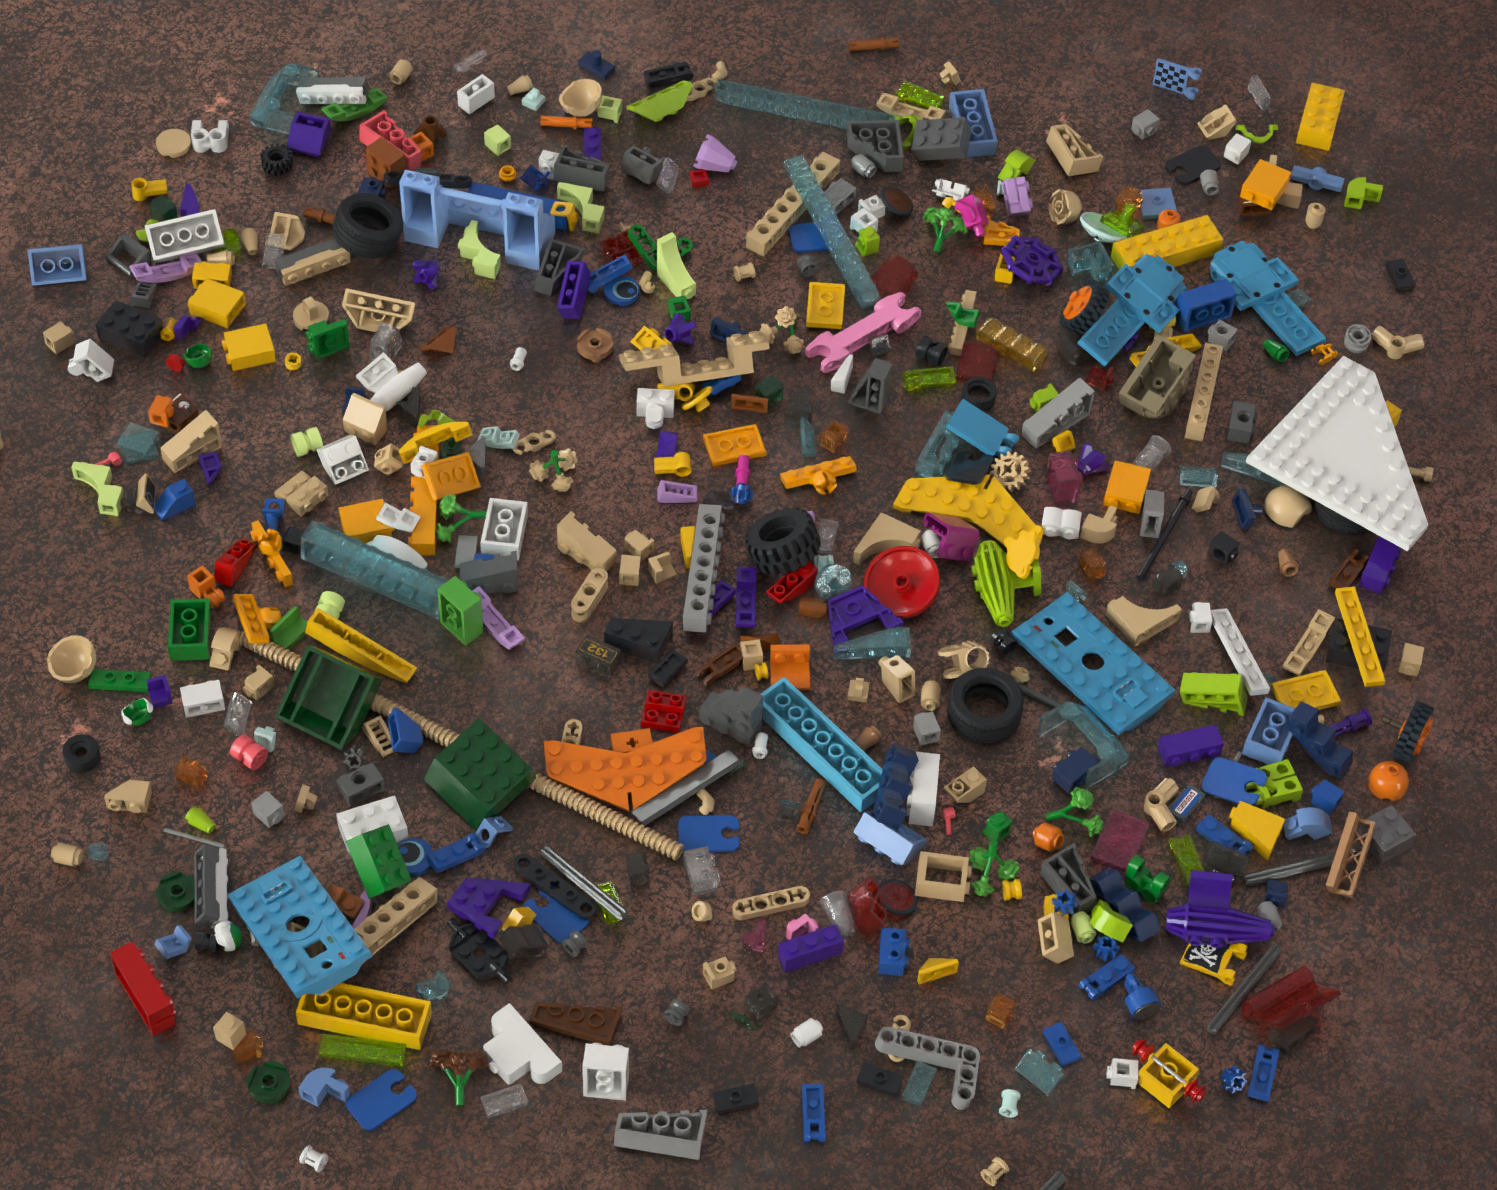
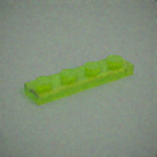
M322 1034L318 1053L320 1057L403 1067L407 1044Z

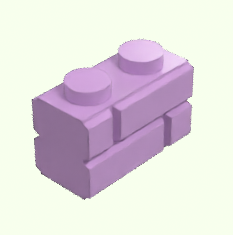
M1025 177L1005 179L1002 182L1008 217L1028 214L1031 208H1033L1032 199L1028 197V191L1030 190L1029 182L1025 180Z

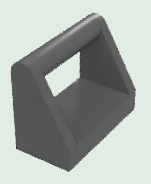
M126 233L117 239L105 257L130 277L134 276L130 267L116 258L121 252L125 250L137 259L134 264L147 262L149 265L151 263L149 250Z

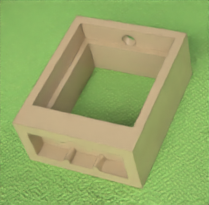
M920 851L915 896L964 902V896L969 894L970 882H966V879L971 877L972 866H968L969 857ZM926 868L962 872L961 884L925 880Z

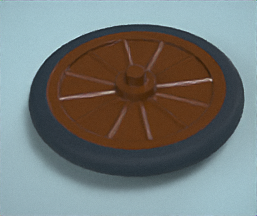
M894 187L882 189L880 194L881 200L891 212L901 216H907L912 212L913 204L903 191Z

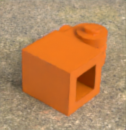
M203 565L187 575L189 589L199 599L210 598L212 608L220 607L221 603L225 601L224 592L218 588L216 589L214 576Z

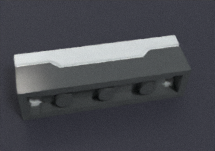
M300 77L296 94L300 104H365L370 88L366 77Z
M206 843L194 853L195 924L215 929L218 923L227 921L229 915L227 911L228 859L226 858V849Z

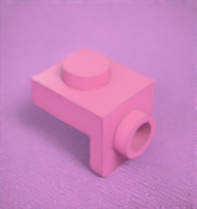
M805 913L797 920L793 919L789 922L786 929V938L790 940L803 935L805 932L810 933L819 930V925L815 919L810 918Z

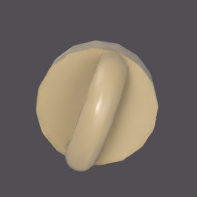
M697 901L692 907V917L694 920L705 922L712 919V909L708 902Z

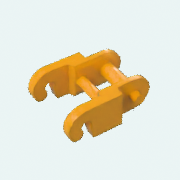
M1331 343L1318 345L1315 350L1313 348L1310 351L1312 355L1323 352L1325 358L1324 360L1320 359V365L1331 362L1338 355L1337 351L1332 350Z

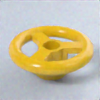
M708 386L694 394L691 399L684 402L682 409L687 410L693 406H696L695 408L698 412L710 405L706 397L712 392L713 388Z

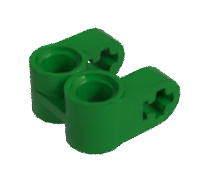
M1136 854L1127 866L1124 883L1130 890L1140 892L1142 897L1149 903L1156 904L1169 889L1171 877L1164 872L1152 876L1150 870L1145 867L1146 860Z

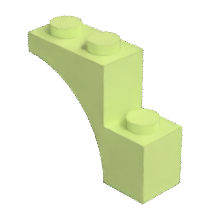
M559 182L557 186V199L574 203V206L582 215L583 231L599 234L605 219L604 206L592 204L593 188Z
M471 220L469 226L465 227L463 239H460L458 243L460 257L473 260L472 266L476 275L495 279L501 267L500 254L488 250L481 244L478 239V221Z
M73 462L71 468L74 479L88 483L98 492L100 514L119 516L125 498L122 487L111 485L113 479L111 468L105 465Z

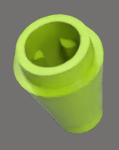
M193 806L185 816L188 824L208 834L216 827V824L201 807Z

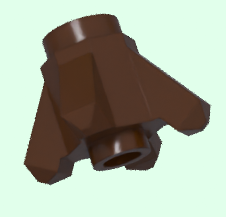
M433 115L426 116L423 123L414 132L415 135L422 131L433 143V147L434 140L438 137L444 138L447 136V130Z

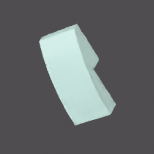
M498 426L482 429L478 440L485 438L487 447L514 449L520 434L517 430L501 431Z

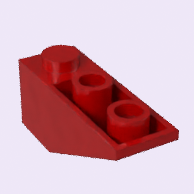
M247 539L237 540L215 561V582L232 586L240 578L257 544Z
M808 561L806 566L785 574L766 591V594L779 604L806 593L817 583L818 568Z

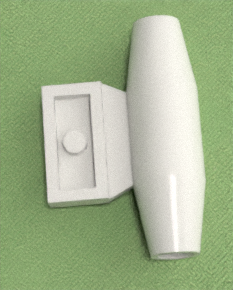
M383 352L359 372L356 378L368 391L375 393L370 400L384 406L387 412L412 392L427 372L417 362L398 373L396 365Z

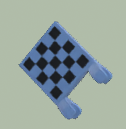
M1158 58L1153 85L1184 94L1189 99L1194 100L1198 89L1186 87L1188 76L1193 80H1198L1202 70L1200 68H1188Z

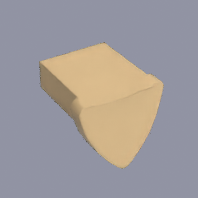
M1213 486L1198 490L1192 509L1198 513L1209 510L1212 503L1218 504L1220 499L1218 491Z

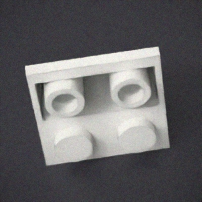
M348 435L316 449L324 469L335 485L369 471L358 440L354 435Z

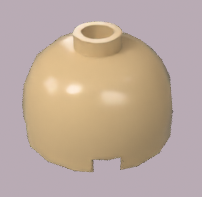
M1056 190L1051 196L1053 198L1052 204H1049L1051 220L1053 222L1056 221L1058 225L1073 223L1077 220L1082 210L1079 197L1069 190Z

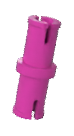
M746 455L738 457V468L735 472L737 477L736 487L737 483H748L750 458Z

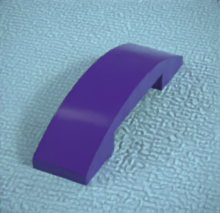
M737 567L736 627H755L756 568Z

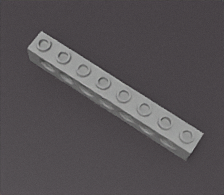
M699 504L683 613V631L706 632L707 625H711L712 613H709V610H713L714 599L711 598V595L715 596L716 584H713V581H717L718 570H715V567H719L720 559L717 552L721 553V541H719V538L723 539V527H721V524H725V513H722V505Z

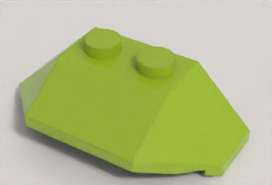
M683 80L633 104L627 105L626 108L646 119L653 120L654 122L660 121L664 116L676 114L679 109L684 107L692 88V82Z

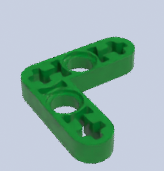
M634 224L628 231V237L649 268L657 271V263L653 262L654 260L657 261V246L642 225ZM687 237L676 240L678 248L681 245H687L686 248L683 247L678 250L680 257L687 255L693 247L692 241ZM648 244L651 247V251H645L642 245Z

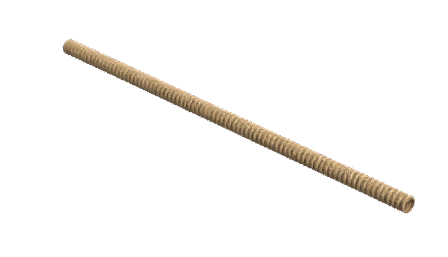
M245 631L239 637V645H244L245 648H249V650L259 653V655L269 658L271 661L279 663L291 671H296L302 658L300 655H296L295 652L286 650L284 647L270 642V640L268 644L249 643ZM378 693L370 707L374 712L383 714L384 717H389L394 708H399L420 726L421 735H424L426 738L430 737V740H435L436 743H440L442 746L446 745L447 747L460 735H457L455 731L452 732L451 729L446 730V727H441L440 724H436V722L428 718L425 719L424 716L420 717V714H415L414 711H410L408 708H404V706H399L398 703H394L392 700L389 701L388 698H384L382 695H378ZM534 771L536 779L527 788L531 787V790H536L537 793L542 792L543 796L547 795L548 798H552L554 801L558 800V803H563L564 806H568L570 809L574 808V811H579L580 814H585L586 817L590 816L592 820L596 819V822H601L602 825L607 824L608 828L612 827V830H617L618 833L623 832L624 836L628 835L630 839L634 838V841H639L640 844L645 843L646 847L650 846L652 850L656 849V852L661 851L663 855L667 854V857H672L673 860H677L681 856L684 849L682 843L678 844V841H672L671 838L667 839V836H661V833H656L655 830L651 831L649 827L645 828V825H640L639 822L634 823L633 819L629 820L627 816L623 817V814H618L617 811L612 812L611 808L607 809L605 805L601 806V803L596 804V801H591L590 798H585L584 795L580 796L578 792L574 793V790H569L568 787H564L562 784L558 785V782H553L552 779L547 780L546 776L542 777V774H537Z

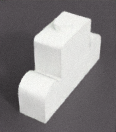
M510 1003L492 1016L491 1023L494 1038L484 1044L483 1049L488 1066L494 1074L498 1073L510 1085L531 1071V1078L534 1082L545 1084L562 1072V1061Z

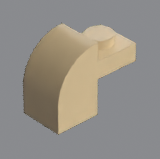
M1110 505L1104 518L1089 513L1082 526L1080 538L1097 544L1110 541L1115 536L1118 516H1116L1117 508Z
M221 627L217 630L211 645L213 651L210 667L223 670L231 669L234 651L239 650V637L243 631Z

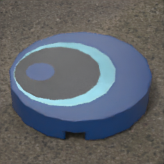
M618 276L604 285V296L610 304L627 306L634 303L638 298V283L628 276Z
M409 838L398 845L410 876H420L429 870L431 865L426 857L428 853L433 852L429 843L422 839Z

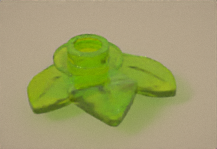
M227 229L222 233L225 247L215 249L214 253L227 249L233 251L234 254L240 251V234L235 229Z

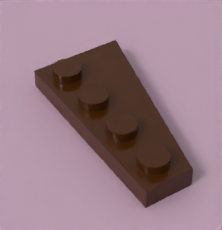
M536 1002L529 1019V1024L610 1046L623 1007H615L613 1009L605 1008V1006H596L595 1008L583 1007V1005L577 1004L575 1006H564L559 1003Z

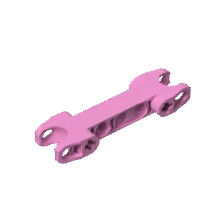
M903 292L889 295L877 302L874 307V313L836 335L826 331L817 336L806 347L805 355L808 358L818 355L826 356L821 362L820 370L823 373L838 370L849 354L853 355L852 352L894 329L900 334L909 329L921 317V309L918 307L908 310L901 309L900 307L905 303L906 297Z

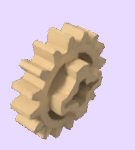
M1008 451L1007 456L1000 454L1001 459L995 458L996 465H991L994 471H990L991 480L995 477L1005 490L1008 488L1010 492H1013L1015 487L1020 490L1019 485H1026L1024 480L1030 479L1027 473L1031 472L1030 468L1027 467L1030 464L1023 455L1019 456L1017 452L1012 455Z

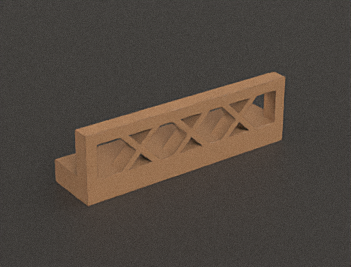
M1349 811L1326 882V887L1330 893L1351 898L1354 896L1376 827V822L1361 819L1355 812ZM1360 824L1370 826L1368 833L1362 836L1358 834L1357 831ZM1361 842L1363 845L1362 851L1354 855L1352 852L1353 845ZM1355 860L1357 863L1356 870L1348 873L1346 870L1347 864ZM1347 879L1350 880L1351 886L1349 891L1339 889L1341 882Z

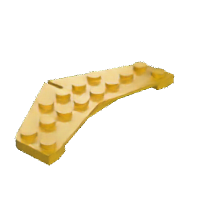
M986 475L983 481L977 485L949 481L945 477L911 478L905 482L893 503V508L901 512L911 513L912 511L959 517L976 524L1003 545L1007 537L1010 536L1017 540L1021 531L1030 532L1036 526L995 477L991 480L987 490L985 489L990 480V475Z

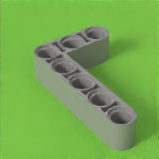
M883 1027L879 1031L875 1041V1047L879 1052L956 1070L951 1098L952 1104L959 1110H965L969 1107L975 1095L980 1053L976 1047L893 1027ZM962 1076L968 1077L969 1080L964 1079Z

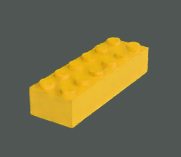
M1205 215L1113 242L1111 258L1119 270L1125 263L1132 268L1146 254L1153 257L1158 255L1168 264L1177 267L1213 256L1214 253L1221 251L1224 239L1209 216Z
M344 983L336 985L323 996L304 994L301 996L296 1010L298 1025L421 1050L432 1015L431 1001Z

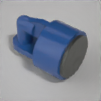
M1133 973L1127 974L1124 984L1129 995L1125 999V1004L1132 1017L1137 1020H1143L1153 1016L1161 1007L1152 987H1143L1140 980Z

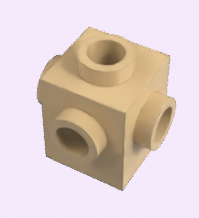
M391 443L379 449L375 454L374 467L387 476L403 467V461L399 454L400 449Z

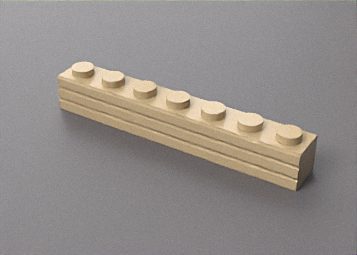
M966 290L965 294H962L961 300L963 302H960L962 308H974L976 291ZM955 321L956 327L954 326L953 328L954 335L951 336L952 343H949L948 350H950V355L961 357L968 327L959 325Z

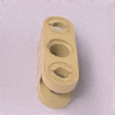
M602 568L591 570L572 599L571 615L576 622L587 621L608 589V573Z

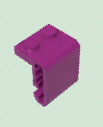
M926 513L924 516L925 526L930 527L933 532L942 537L936 555L940 558L971 562L979 537V530L959 517Z

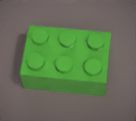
M454 576L437 589L440 623L466 646L483 634L482 599L477 592L469 589L465 581H460Z

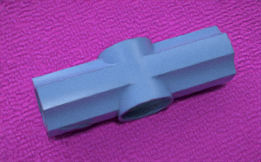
M1296 165L1293 167L1290 178L1307 183L1313 190L1326 188L1337 192L1342 191L1345 178L1327 174L1326 170L1321 167H1316L1312 170Z

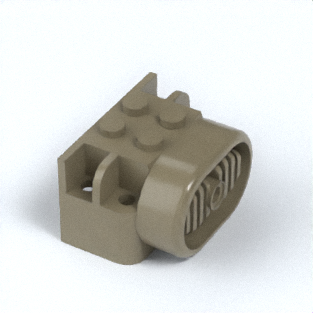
M1157 335L1120 390V404L1143 417L1162 418L1169 415L1187 392L1190 380L1189 374L1193 369V360L1196 355Z

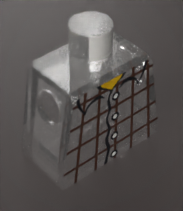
M386 323L379 325V329L371 339L370 363L383 352L391 361L403 345L398 328Z

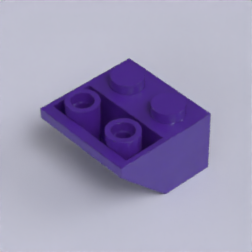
M297 112L290 127L287 143L289 150L320 157L331 135L330 119Z

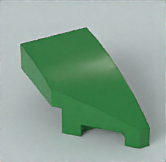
M946 302V306L957 324L975 328L980 317L979 310L962 308L961 303Z

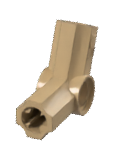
M1380 325L1371 334V338L1387 350V356L1391 359H1400L1405 353L1424 348L1421 334L1407 337L1394 336Z
M1165 778L1153 791L1148 792L1144 803V812L1151 816L1159 829L1164 832L1171 830L1177 824L1176 819L1166 806V803L1179 790L1176 782L1171 778Z

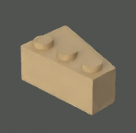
M1067 124L1051 126L1046 142L1068 176L1099 171L1104 156L1100 153L1096 154L1092 150V146L1089 143L1086 145L1080 140L1081 136Z
M205 410L160 448L162 459L176 473L198 461L199 455L218 450L222 447L219 425L209 412Z
M570 511L557 525L558 549L562 553L573 557L578 563L586 565L590 570L602 568L607 572L617 561V550L599 534L597 536L593 535L588 530L589 526L586 523L583 525L574 518L575 514Z

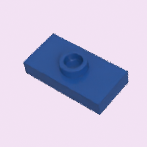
M1062 1022L1043 1029L1042 1033L1062 1067L1081 1060V1054Z

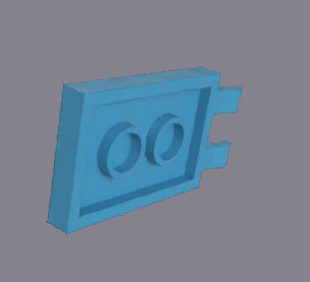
M965 399L961 400L945 427L985 454L991 456L995 454L1000 459V454L1007 456L1008 451L1012 452L1011 448L1019 439L1018 435L1007 433L1008 427ZM1004 442L1007 446H1001L1000 444Z

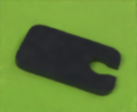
M1200 145L1168 160L1165 163V168L1169 173L1174 172L1177 168L1184 169L1186 173L1176 176L1175 179L1182 185H1188L1200 179L1201 173L1205 170L1217 171L1221 168L1222 164L1206 146Z
M961 451L947 470L945 478L954 482L972 485L980 484L993 464L994 458L991 455L982 454L980 460L972 461L970 458L973 457V452Z

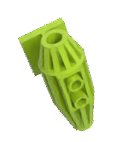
M987 540L979 545L976 557H974V565L971 566L972 576L977 579L974 580L975 590L980 592V597L984 600L995 624L1006 627L1014 621L1015 589L1032 586L1034 597L1041 596V570L1039 561L1034 559L1031 563L1033 568L1030 570L1029 576L1021 579L1007 566V554L995 541Z

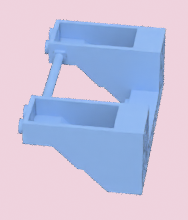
M410 170L404 171L399 182L404 241L438 248L449 223L466 227L469 226L471 220L478 221L479 230L504 235L506 264L539 271L550 238L553 239L555 235V216L543 213L542 199L508 192L505 199L499 200L444 188L440 185V179L437 176Z

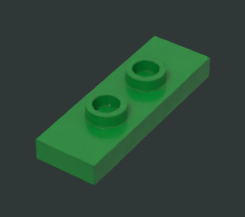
M93 669L90 675L89 689L148 692L146 680L151 679V672Z

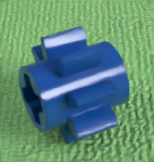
M737 483V487H732L730 495L734 497L733 502L747 505L748 500L752 501L754 491L750 490L751 486Z
M1067 889L1063 892L1057 891V898H1052V904L1055 905L1054 912L1059 911L1063 917L1065 914H1073V907H1078V901H1075V893L1070 894Z
M1107 935L1102 938L1098 936L1097 943H1094L1093 950L1097 951L1096 957L1104 959L1105 962L1110 958L1114 959L1120 949V946L1116 945L1117 940Z
M1235 1065L1232 1068H1224L1222 1075L1219 1077L1224 1081L1221 1086L1225 1090L1228 1089L1232 1094H1234L1235 1090L1242 1091L1245 1083L1248 1082L1243 1077L1246 1075V1072Z

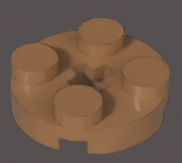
M596 328V330L592 331L587 329L578 336V353L593 362L602 361L613 350L612 336L604 329Z

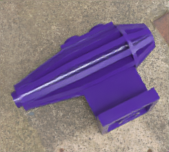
M1191 870L1188 886V903L1167 909L1165 930L1184 939L1185 943H1190L1194 946L1211 945L1214 948L1226 947L1227 944L1269 940L1270 936L1274 937L1275 924H1271V920L1230 907L1233 874Z

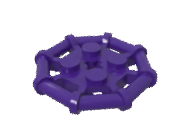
M1015 235L1011 237L1006 246L1001 248V254L1005 258L1007 270L1024 279L1027 284L1043 283L1051 285L1057 276L1063 273L1064 267L1060 264L1057 250L1038 240V237L1028 238Z

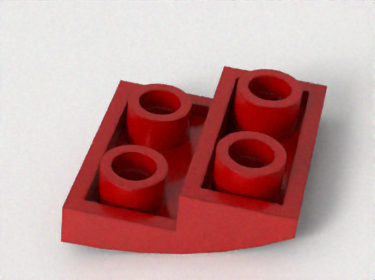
M648 690L640 727L679 733L687 696Z

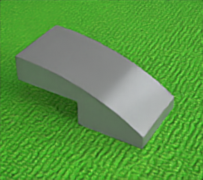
M459 535L455 568H460V563L474 560L478 536Z

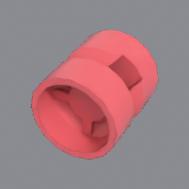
M242 734L232 744L230 755L240 762L243 761L245 766L254 771L259 769L266 761L268 749L256 743L248 735Z

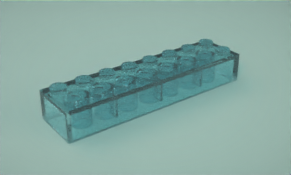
M311 521L301 536V559L439 620L437 589L449 580L445 577L437 576L427 569L419 568L409 561L401 560L391 553L383 552L375 546L367 545L357 538L349 537L339 530L331 529L323 523Z

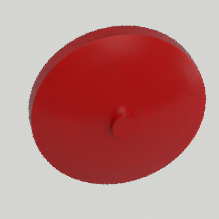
M896 546L883 551L872 560L864 576V587L877 597L881 604L892 610L896 617L907 619L921 614L935 601L940 589V574L936 563L925 551L912 546Z

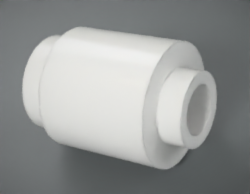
M931 529L926 530L921 536L924 549L931 558H938L936 554L941 538Z
M810 1018L794 1028L791 1038L799 1048L801 1046L805 1047L822 1036L821 1031H823V1027L817 1019Z

